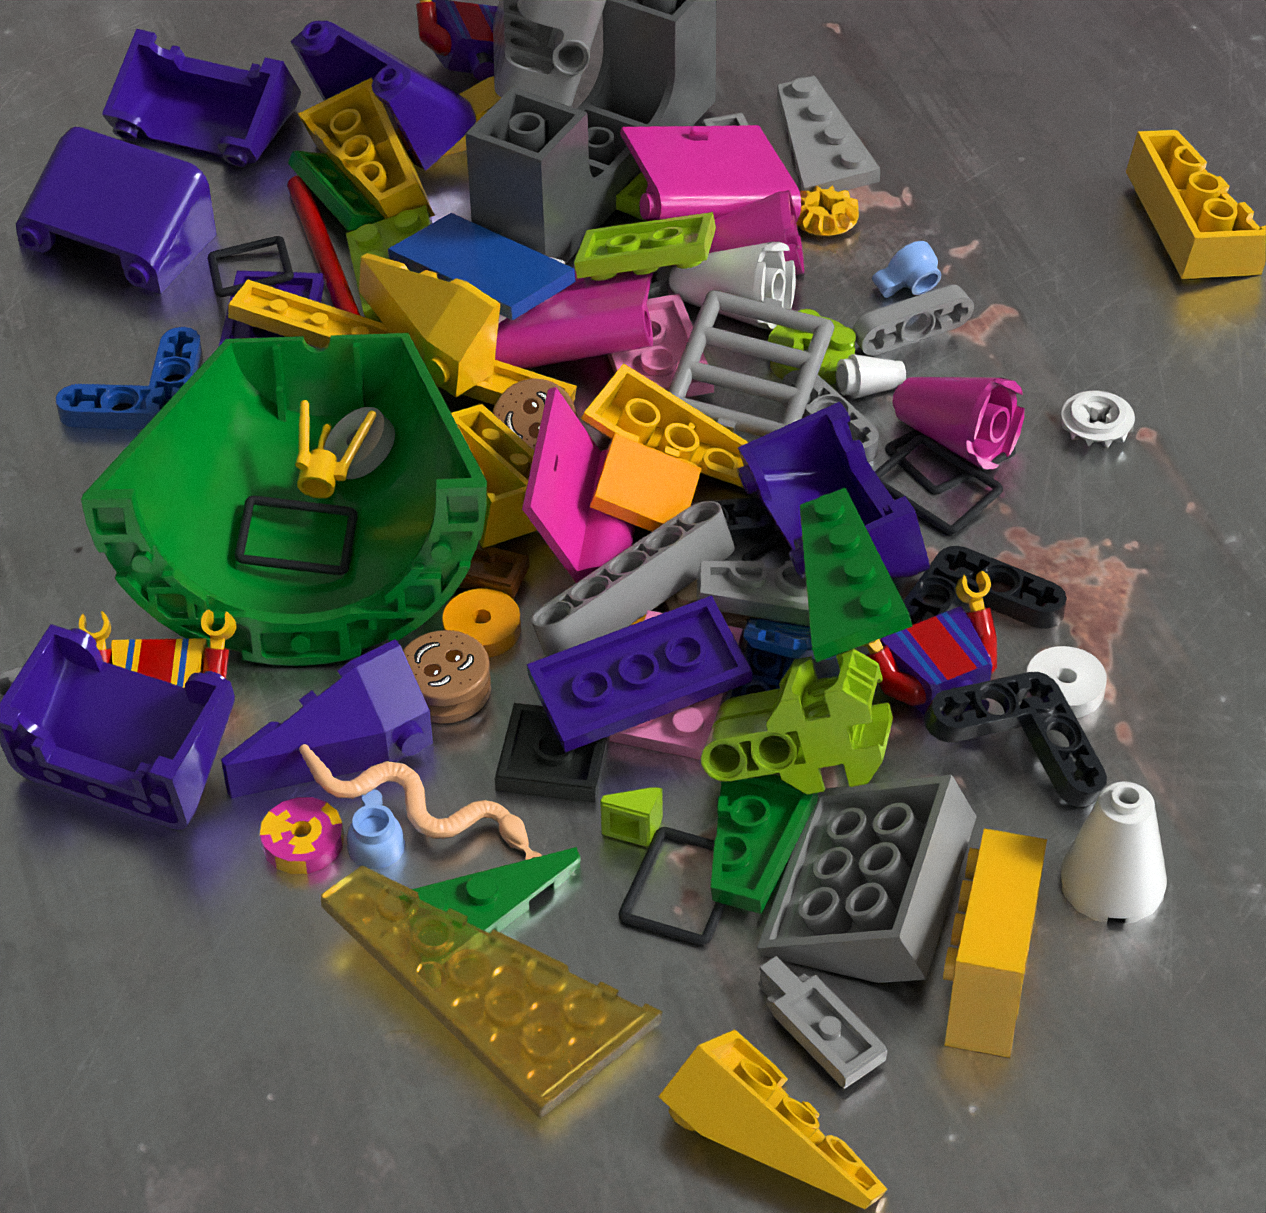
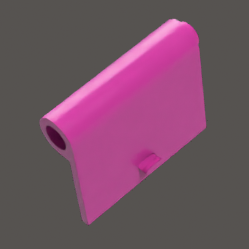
M759 125L621 127L620 135L648 182L646 193L642 194L640 198V213L643 219L653 221L713 212L714 219L776 192L790 190L798 220L801 211L800 191Z
M575 271L576 282L516 319L505 318L498 323L495 360L528 369L651 347L653 345V332L647 299L653 272L644 275L634 274L633 271L621 272L612 278L595 281L591 277L577 279Z
M554 387L547 391L522 510L575 583H577L632 546L636 525L590 507L608 449L599 450L557 387Z

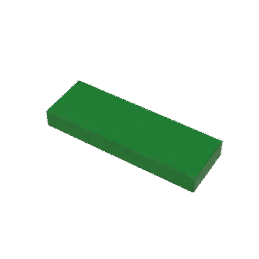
M298 150L292 151L288 161L289 166L347 230H356L365 224H373L385 220L384 216L327 154Z

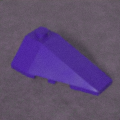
M394 639L349 661L337 671L342 677L318 696L311 690L299 699L303 706L283 723L269 722L221 759L226 790L229 796L237 798L315 781L299 751V747L303 744L308 745L310 750L320 758V761L329 768L333 777L364 771L371 766L386 761L397 762L407 756H413L423 748L433 744L429 707L397 640Z

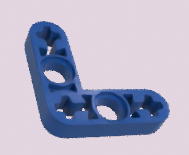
M176 327L164 333L160 339L149 386L72 384L64 387L56 396L59 419L64 425L73 428L142 430L167 403L166 399H171L200 368L203 357L200 335L196 330L188 327ZM182 348V357L176 356V353H179ZM180 374L185 376L178 381L168 382L164 380L170 375ZM129 403L133 405L131 408L123 411L112 410L118 404Z

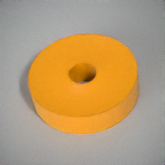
M478 588L465 591L455 596L446 605L443 612V630L458 631L475 638L485 648L489 658L508 651L516 644L520 637L521 620L519 607L509 595L498 590Z

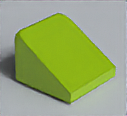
M651 787L603 795L600 801L601 833L605 836L649 847L663 817L662 788Z

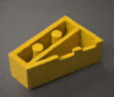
M483 404L452 412L451 414L487 480V508L483 534L479 541L482 548L537 531L522 510L535 450Z

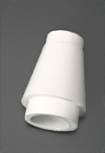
M850 354L847 359H840L836 367L838 391L841 395H849L852 399L895 389L906 380V370L902 361Z

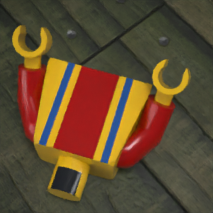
M210 609L203 613L201 626L203 631L210 636L209 647L206 638L112 640L111 648H106L105 640L111 633V623L107 615L101 611L104 624L102 629L96 633L87 631V621L84 614L79 618V628L89 633L96 640V647L106 663L184 688L186 681L193 673L213 671L227 678L229 649L224 648L225 640L231 638L236 630V622L227 611L225 613V624L218 631H213L212 629L214 613Z

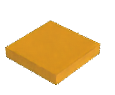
M615 433L610 442L590 507L653 532L691 506L702 468Z

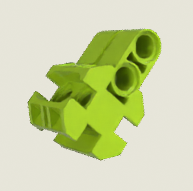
M851 649L836 655L840 669L838 676L818 679L812 656L794 659L779 683L780 689L742 695L725 700L719 707L701 755V764L705 772L713 779L719 781H735L780 773L783 781L808 795L825 792L821 768L843 764L850 787L868 784L883 762L893 721L889 702L872 705L876 685L883 680L879 663L856 649Z

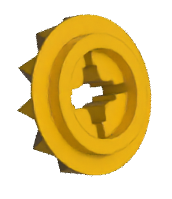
M815 185L812 192L806 190L800 192L801 211L796 225L802 230L815 235L830 236L844 233L857 223L859 218L858 200L850 198L849 191L837 192L833 185L829 189H821ZM823 207H826L828 210H831V214H829L828 211L825 210Z

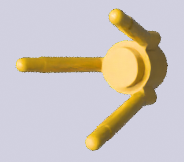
M307 400L300 402L299 450L295 466L300 469L297 487L302 493L313 498H328L334 493L336 482L346 480L349 466L377 416L375 411L371 410L367 413L340 462H337L336 455L324 449L325 442L331 432L329 424H325L322 427L317 449L309 452V402Z

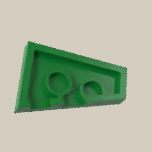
M773 774L735 781H721L717 808V834L714 842L711 876L712 901L762 914L818 801V793L807 795L783 781L781 776Z

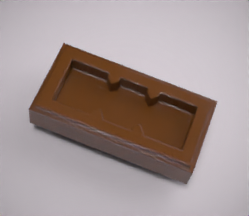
M478 544L471 559L470 569L458 587L468 590L478 588L494 589L514 599L530 568L529 556L490 546L482 548L481 544Z

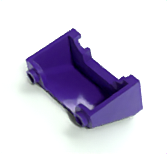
M313 21L307 24L290 41L323 101L372 77V91L378 100L388 106L410 147L407 152L413 164L425 171L466 135L465 133L476 122V114L466 98L393 54L332 22Z
M136 29L102 112L103 117L113 127V133L127 141H135L136 138L220 157L228 163L239 167H245L247 163H255L294 112L301 96V90L284 61L265 57L262 66L252 63L248 71L186 57L179 46L172 45L170 50L161 48L155 44L157 36L154 32Z
M82 127L70 128L59 139L16 222L19 246L44 253L53 247L56 242L55 234L117 254L120 256L125 277L132 285L158 294H162L217 235L209 183L199 168L189 162Z
M840 401L738 447L744 465L737 469L742 485L748 494L756 492L790 546L792 551L789 552V556L801 579L806 577L800 505L846 488L891 578L913 577L930 569L915 509L906 496L894 501L868 463L863 444L860 440H853L848 424L851 421L850 416Z
M50 624L0 702V745L8 763L18 774L37 784L171 829L184 830L197 811L235 702L231 682L213 671L191 674L185 683V688L104 662L100 651L96 647V640L89 633L77 628L68 630Z

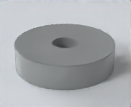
M364 407L349 413L335 425L325 442L324 449L335 454L337 462H340L367 413L371 410L376 412L377 416L349 466L346 479L360 478L372 472L384 461L393 446L395 439L394 426L376 408Z

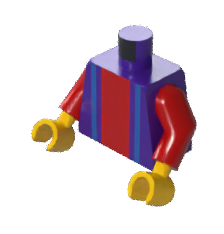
M420 0V3L416 4L419 39L434 52L444 68L450 71L473 73L478 81L493 77V20L498 6L451 0Z
M980 571L976 575L979 593L972 592L968 588L965 575L956 585V594L962 602L969 604V612H965L962 606L914 624L912 627L861 646L867 647L869 651L866 655L867 657L879 663L883 680L878 684L885 695L915 706L924 715L937 693L991 680V675L997 669V635L991 609L984 607L983 597L989 592L991 587L990 578L984 571ZM986 698L981 699L983 707L988 711L989 701Z

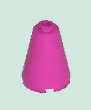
M790 190L776 192L714 219L716 230L709 253L767 242H782L788 245L790 249L789 251H783L785 262L794 260L795 276L804 273L801 237L798 236L796 225L798 220Z
M909 377L896 388L892 399L895 414L900 421L933 439L973 465L983 469L997 468L1000 465L991 461L1000 453H1006V457H1009L1021 433L1025 409L1017 406L1016 394L1023 395L1021 387L1013 380L995 377Z

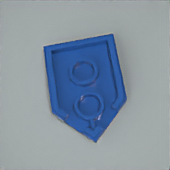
M754 617L747 619L744 638L751 647L790 658L812 656V659H815L812 650L810 626ZM836 655L827 659L832 660L836 657Z

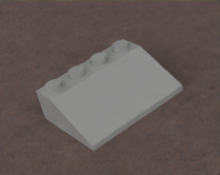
M952 774L871 783L854 787L827 788L825 792H819L818 801L791 853L757 947L760 954L770 958L777 956L783 961L876 983L926 980L977 818Z

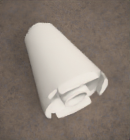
M767 242L709 253L707 260L702 261L698 266L687 269L674 266L670 272L669 284L675 294L680 293L683 302L700 308L707 293L716 290L763 302L765 297L782 301L783 308L791 310L796 286L794 260L785 262L783 251H789L790 249L788 245L782 242ZM722 310L718 312L720 315L765 330H773L777 326L773 323Z
M1116 782L1107 786L1102 791L1061 865L1062 890L1065 898L1078 912L1095 921L1107 923L1109 917L1126 918L1125 924L1138 922L1153 914L1164 898L1167 876L1154 799L1148 790L1136 783Z

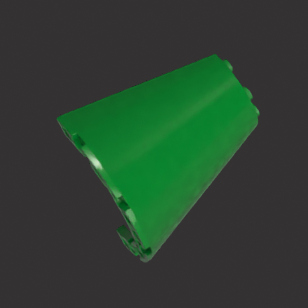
M409 333L331 335L330 342L323 348L309 346L305 342L304 336L237 338L224 340L83 493L81 503L94 545L99 553L106 555L108 561L115 569V580L142 609L158 622L186 639L206 638L209 647L210 636L202 629V615L206 610L210 609L214 613L212 629L213 631H218L225 624V613L227 611L236 622V630L231 638L225 640L224 648L242 652L243 660L251 662L306 666L353 659L361 656V649L377 645L386 640L390 642L396 639L398 641L419 628L439 611L465 578L470 569L471 559L477 549L478 542L481 540L487 508V480ZM302 400L309 402V452L317 449L322 427L325 424H329L332 431L342 418L354 410L373 407L378 409L394 426L395 439L389 454L377 468L367 475L356 479L337 481L334 493L328 498H313L305 495L297 487L300 469L295 466L299 450L300 402ZM249 496H263L354 508L357 511L358 517L348 572L344 575H331L247 565L237 562L234 554L245 500ZM254 505L244 555L340 566L348 516Z

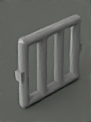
M712 290L707 293L668 392L733 433L738 430L762 437L802 419L831 340L834 324L826 318L783 308L782 301L765 297L763 302ZM719 310L812 333L813 336L806 352L713 328ZM707 344L799 368L800 372L794 387L703 364L699 361ZM693 379L785 403L787 407L781 423L688 399L685 396Z

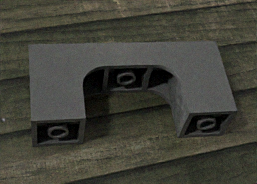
M606 0L602 12L603 57L600 71L591 92L577 109L512 87L465 133L471 221L548 257L563 260L566 264L579 250L586 230L598 229L616 210V195L642 172L620 135L621 127L693 126L715 102L717 0Z

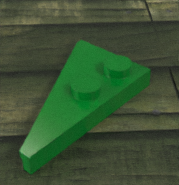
M577 847L399 892L402 912L426 985L442 977L441 968L462 952L471 955L483 945L487 937L498 934L529 910V901L548 886L555 890L570 878L571 873L580 868L581 858Z

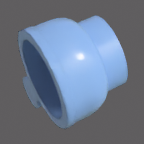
M917 241L899 250L892 257L887 268L877 271L872 276V281L881 294L888 298L904 287L909 288L914 295L924 294L938 284L942 275L937 268L938 259L930 245L925 241Z
M374 789L366 795H362L363 807L354 814L347 833V850L350 858L357 865L366 869H381L392 865L400 859L405 849V838L400 822L393 816L389 808L383 806L381 792Z

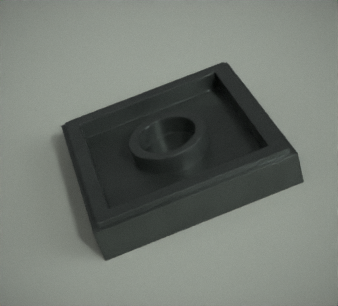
M514 703L494 778L495 790L596 802L609 745V736L565 752L543 706Z

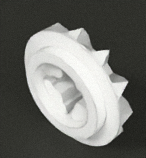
M1085 391L1075 394L1064 403L1061 412L1062 429L1070 431L1072 440L1085 439L1088 447L1097 442L1108 448L1112 441L1124 442L1127 434L1133 432L1135 414L1132 407L1123 398L1109 392ZM1091 418L1092 420H1094V421H1096V422L1090 423V422H1089V419ZM1106 419L1105 424L1100 422L1099 420Z

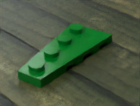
M846 488L801 504L800 516L811 643L816 663L912 627L909 612Z

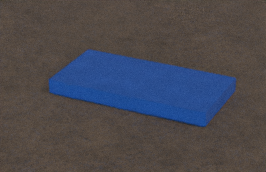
M453 213L444 216L388 248L389 259L404 263L409 271L421 273L424 270L436 272L438 279L447 282L455 278L467 281L499 302V314L511 320L516 319L576 282L574 268Z

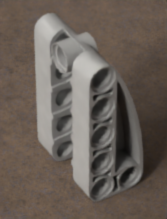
M500 0L493 20L494 86L496 94L502 98L512 87L572 107L582 73L590 62V49L606 0Z

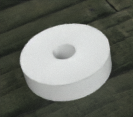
M1069 646L1051 647L1036 654L1028 664L1027 672H1041L1055 680L1076 718L1094 712L1101 705L1107 682L1106 671L1101 662L1087 651Z

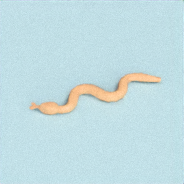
M303 744L299 747V751L304 761H306L314 780L327 793L338 798L354 799L366 795L382 783L388 781L396 782L403 786L409 821L412 823L413 828L419 833L426 835V837L433 839L452 838L469 828L479 819L491 818L499 823L500 835L509 844V847L524 851L526 854L525 860L542 856L540 853L529 848L523 821L518 816L510 814L506 808L496 802L487 800L472 802L451 816L438 819L432 817L427 812L425 790L418 773L407 765L386 761L371 766L350 781H341L332 776L329 768L320 761V758L310 750L308 745Z

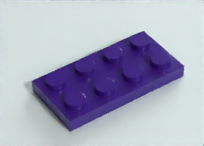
M712 595L526 664L528 676L565 752L752 682V670Z

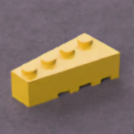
M372 77L298 113L316 147L323 154H327L385 219L396 216L402 211L413 210L426 205L430 217L435 216L387 105L378 100L372 91Z
M1177 130L1138 131L1126 168V174L1181 279L1262 275L1266 263V225L1258 226L1252 219L1254 211L1246 202L1237 203L1227 193L1229 185L1221 176L1217 177L1207 172L1205 169L1207 161Z
M984 828L980 849L969 848L965 870V879L969 880H962L958 902V912L966 914L955 913L950 945L959 946V948L948 947L943 972V980L953 981L944 1046L1007 1058L1011 1056L1047 839Z

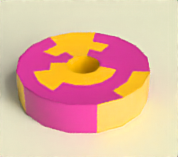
M296 797L276 805L268 811L261 822L260 840L266 860L276 869L290 874H309L330 865L337 859L344 843L343 823L338 811L328 802L314 797ZM300 834H308L304 837H297Z

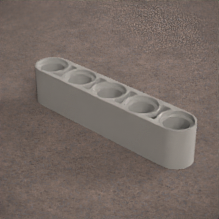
M704 501L688 507L534 612L531 622L545 657L628 627L647 614L648 610H653L695 581L701 561H724L733 553L735 546L721 505L715 501Z

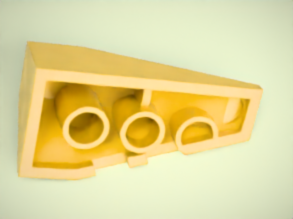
M624 363L581 417L585 424L612 440L616 433L702 468L700 474L744 488L737 472L738 468L744 466L738 447L749 442Z

